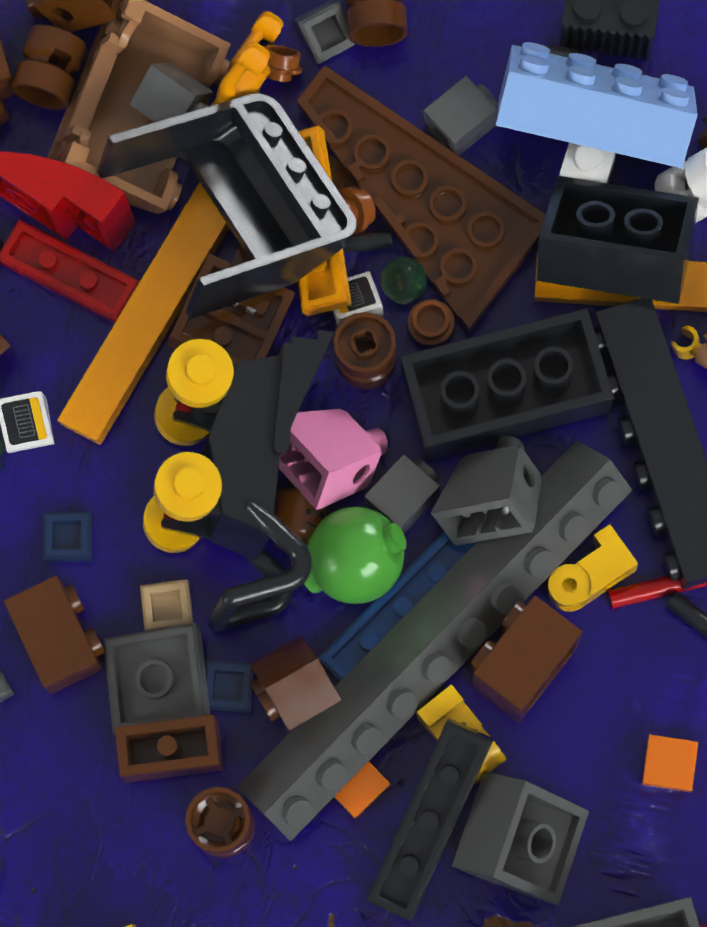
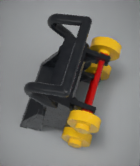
M318 330L314 339L292 336L289 343L283 344L278 356L239 361L238 364L232 363L229 354L224 348L206 339L187 341L181 344L170 357L166 371L168 387L159 396L154 412L157 429L166 440L180 446H191L202 442L207 437L208 439L202 454L193 452L178 453L168 458L161 465L154 481V496L148 502L143 514L144 533L152 545L169 553L186 551L192 548L200 538L209 539L214 544L245 556L265 576V578L224 590L207 621L209 628L215 632L279 614L290 603L293 591L301 587L310 575L312 557L307 545L274 515L279 456L284 455L289 449L291 426L334 332ZM269 538L291 558L292 564L288 571L264 549Z

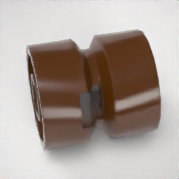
M346 0L350 6V9L347 11L349 40L354 44L367 47L387 46L404 40L408 35L406 6L402 4L403 0Z
M49 25L32 26L29 29L22 50L23 56L27 60L18 63L10 86L11 91L22 100L38 107L51 110L66 109L75 86V81L71 75L77 74L80 71L87 50L86 44L79 37L63 29Z
M369 312L356 313L344 319L336 329L333 340L337 368L343 380L351 386L363 390L375 389L387 383L394 374L397 364L395 334L388 321L378 314Z
M213 787L203 790L191 801L185 818L187 832L193 842L213 857L228 858L238 855L248 847L254 837L256 824L253 812L243 798L229 788Z

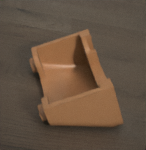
M123 0L120 3L116 19L101 24L47 158L78 167L100 177L97 170L108 136L154 123V121L130 105L150 65L171 62L207 88L212 84L218 86L225 77L230 65V61L225 59L231 44L145 0ZM169 158L103 178L125 192L130 206L155 214H161L167 211V209L171 210L182 190V185L177 183L178 173L173 171L177 158Z

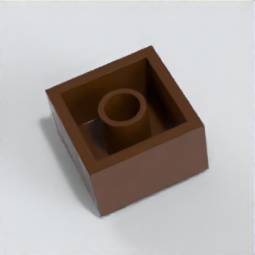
M535 595L527 605L519 601L502 622L504 627L501 634L503 636L498 643L494 644L488 640L471 662L474 665L471 669V672H473L472 688L518 724L576 651L583 633L578 627Z

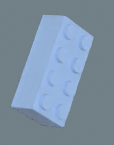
M526 42L523 43L522 47L511 46L499 95L496 126L683 168L698 114L694 87L689 86L688 81L684 78L670 74H662L660 79L642 75V70L628 64H615L614 68L596 64V60L588 55L570 53L568 57L551 54L550 49L546 46Z

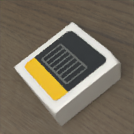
M370 271L349 277L348 284L352 305L333 310L337 326L344 319L356 313L369 312L378 314L381 317L384 316L383 306Z
M42 391L0 399V425L7 453L55 444L48 403Z

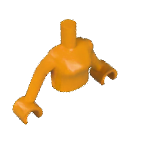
M265 11L259 15L251 28L249 36L231 60L228 72L218 86L212 105L249 94L259 93L262 84L270 74V68L267 64L270 52L261 46L259 42L263 38L272 44L281 32L284 24L282 19L270 11Z

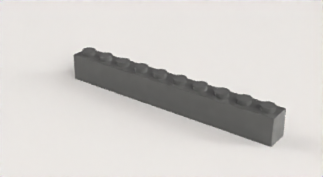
M576 441L541 476L542 486L533 532L477 542L334 687L341 701L296 726L236 787L286 838L292 841L502 625V622L519 601L523 603L632 491L629 484L609 458Z

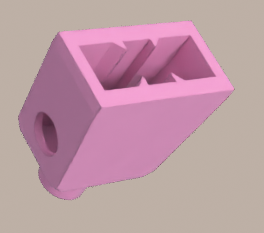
M342 409L298 412L291 426L289 449L284 455L279 456L278 468L316 510L322 509L368 487L372 481L380 456L385 455L387 452V437L379 428L364 430L347 411Z

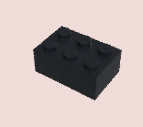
M557 176L539 236L536 281L679 304L694 242L699 198Z

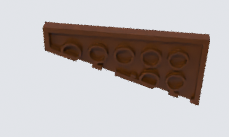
M324 65L298 98V108L312 127L319 125L324 130L328 148L359 189H364L370 194L377 213L470 334L538 243L546 214Z

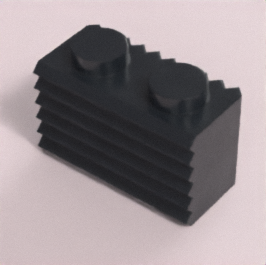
M565 0L559 46L579 48L581 53L587 50L590 54L594 51L599 55L605 52L608 56L614 53L617 57L623 54L626 58L633 56L636 60L642 57L646 61L651 57L659 0Z

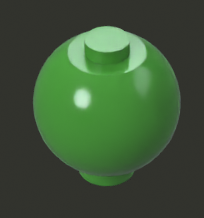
M346 507L330 513L318 523L309 539L308 549L312 557V569L304 585L314 594L323 591L329 597L348 604L368 603L382 597L397 582L403 568L404 550L406 549V539L403 531L396 523H391L384 515L365 507Z

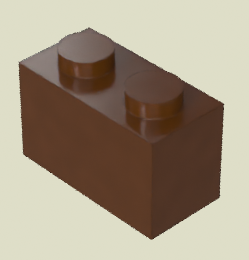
M55 575L4 600L43 687L51 695L104 669L98 656L106 652L94 627L85 630L78 613L84 611L85 607L73 584L65 587L58 576Z
M301 635L250 664L258 679L249 684L271 721L281 717L289 731L341 701L318 658Z
M214 714L115 727L119 775L126 783L224 771L219 722Z

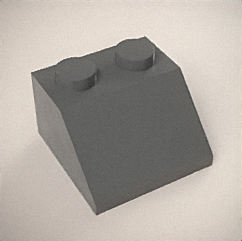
M484 771L452 867L493 884L554 905H559L589 811L525 780Z

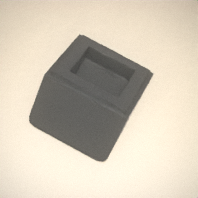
M330 0L293 20L317 64L356 45L349 40L348 20L339 1Z

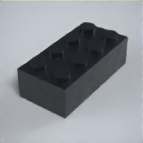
M587 308L400 357L401 373L426 461L497 443V440L502 436H513L516 438L608 414L611 412L614 400Z

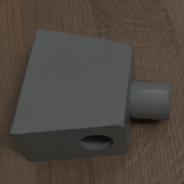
M502 436L497 440L493 450L468 454L458 463L431 512L455 546L533 532L542 477L524 451L525 447L519 439L513 436Z

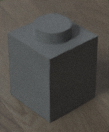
M158 63L150 65L130 105L152 121L158 122L208 107L207 104L214 92L173 63Z
M465 76L424 109V128L436 141L460 156L496 126L497 101L484 85L479 84L475 86Z
M403 454L364 496L365 505L367 508L384 515L391 523H396L405 534L440 497V486L436 483L439 477L421 459H417L413 463Z

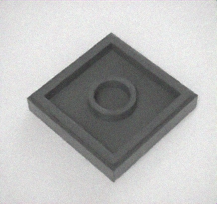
M191 623L103 638L104 650L106 652L105 662L113 735H115V727L211 715L201 627L199 624Z

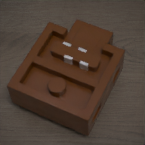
M240 245L231 264L208 253L169 337L167 346L176 350L187 341L206 339L224 348L233 364H238L239 361L265 358L270 351L295 292L283 287L189 319L185 311L200 277L251 261Z

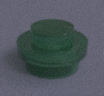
M398 257L390 261L384 268L380 281L383 292L392 301L399 304H410L417 301L423 295L427 284V277L423 266L416 259Z

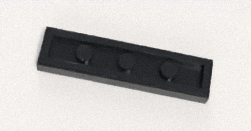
M451 718L447 719L369 892L367 901L408 921L413 920L494 741L493 738Z

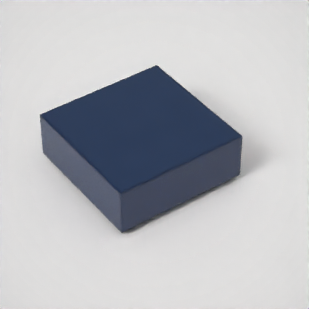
M91 511L43 513V561L45 563L93 562V514Z
M206 660L205 671L210 711L252 714L254 691L249 684L255 680V673L250 666L252 663Z

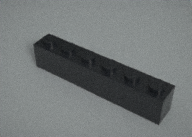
M641 298L597 311L595 313L593 329L601 356L603 355L608 369L606 373L614 400L618 399L623 414L622 417L617 418L618 427L624 444H633L638 461L632 463L637 485L640 490L648 489L653 504L652 507L647 508L652 530L655 535L663 534L668 552L662 553L667 575L670 581L680 579L682 590L707 583V460L652 299Z

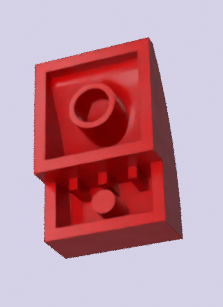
M0 152V197L64 241H67L78 227L115 252L135 226L136 221L125 192L104 179L54 159L32 154Z

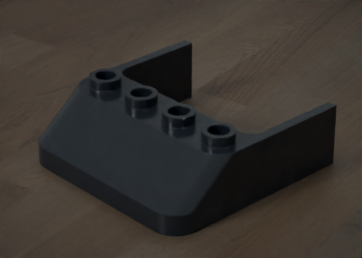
M249 94L108 136L97 170L100 178L103 179L169 158L183 159L189 164L251 261L200 277L185 311L189 319L296 283L347 246L357 225L355 215L282 106L275 99L265 94Z

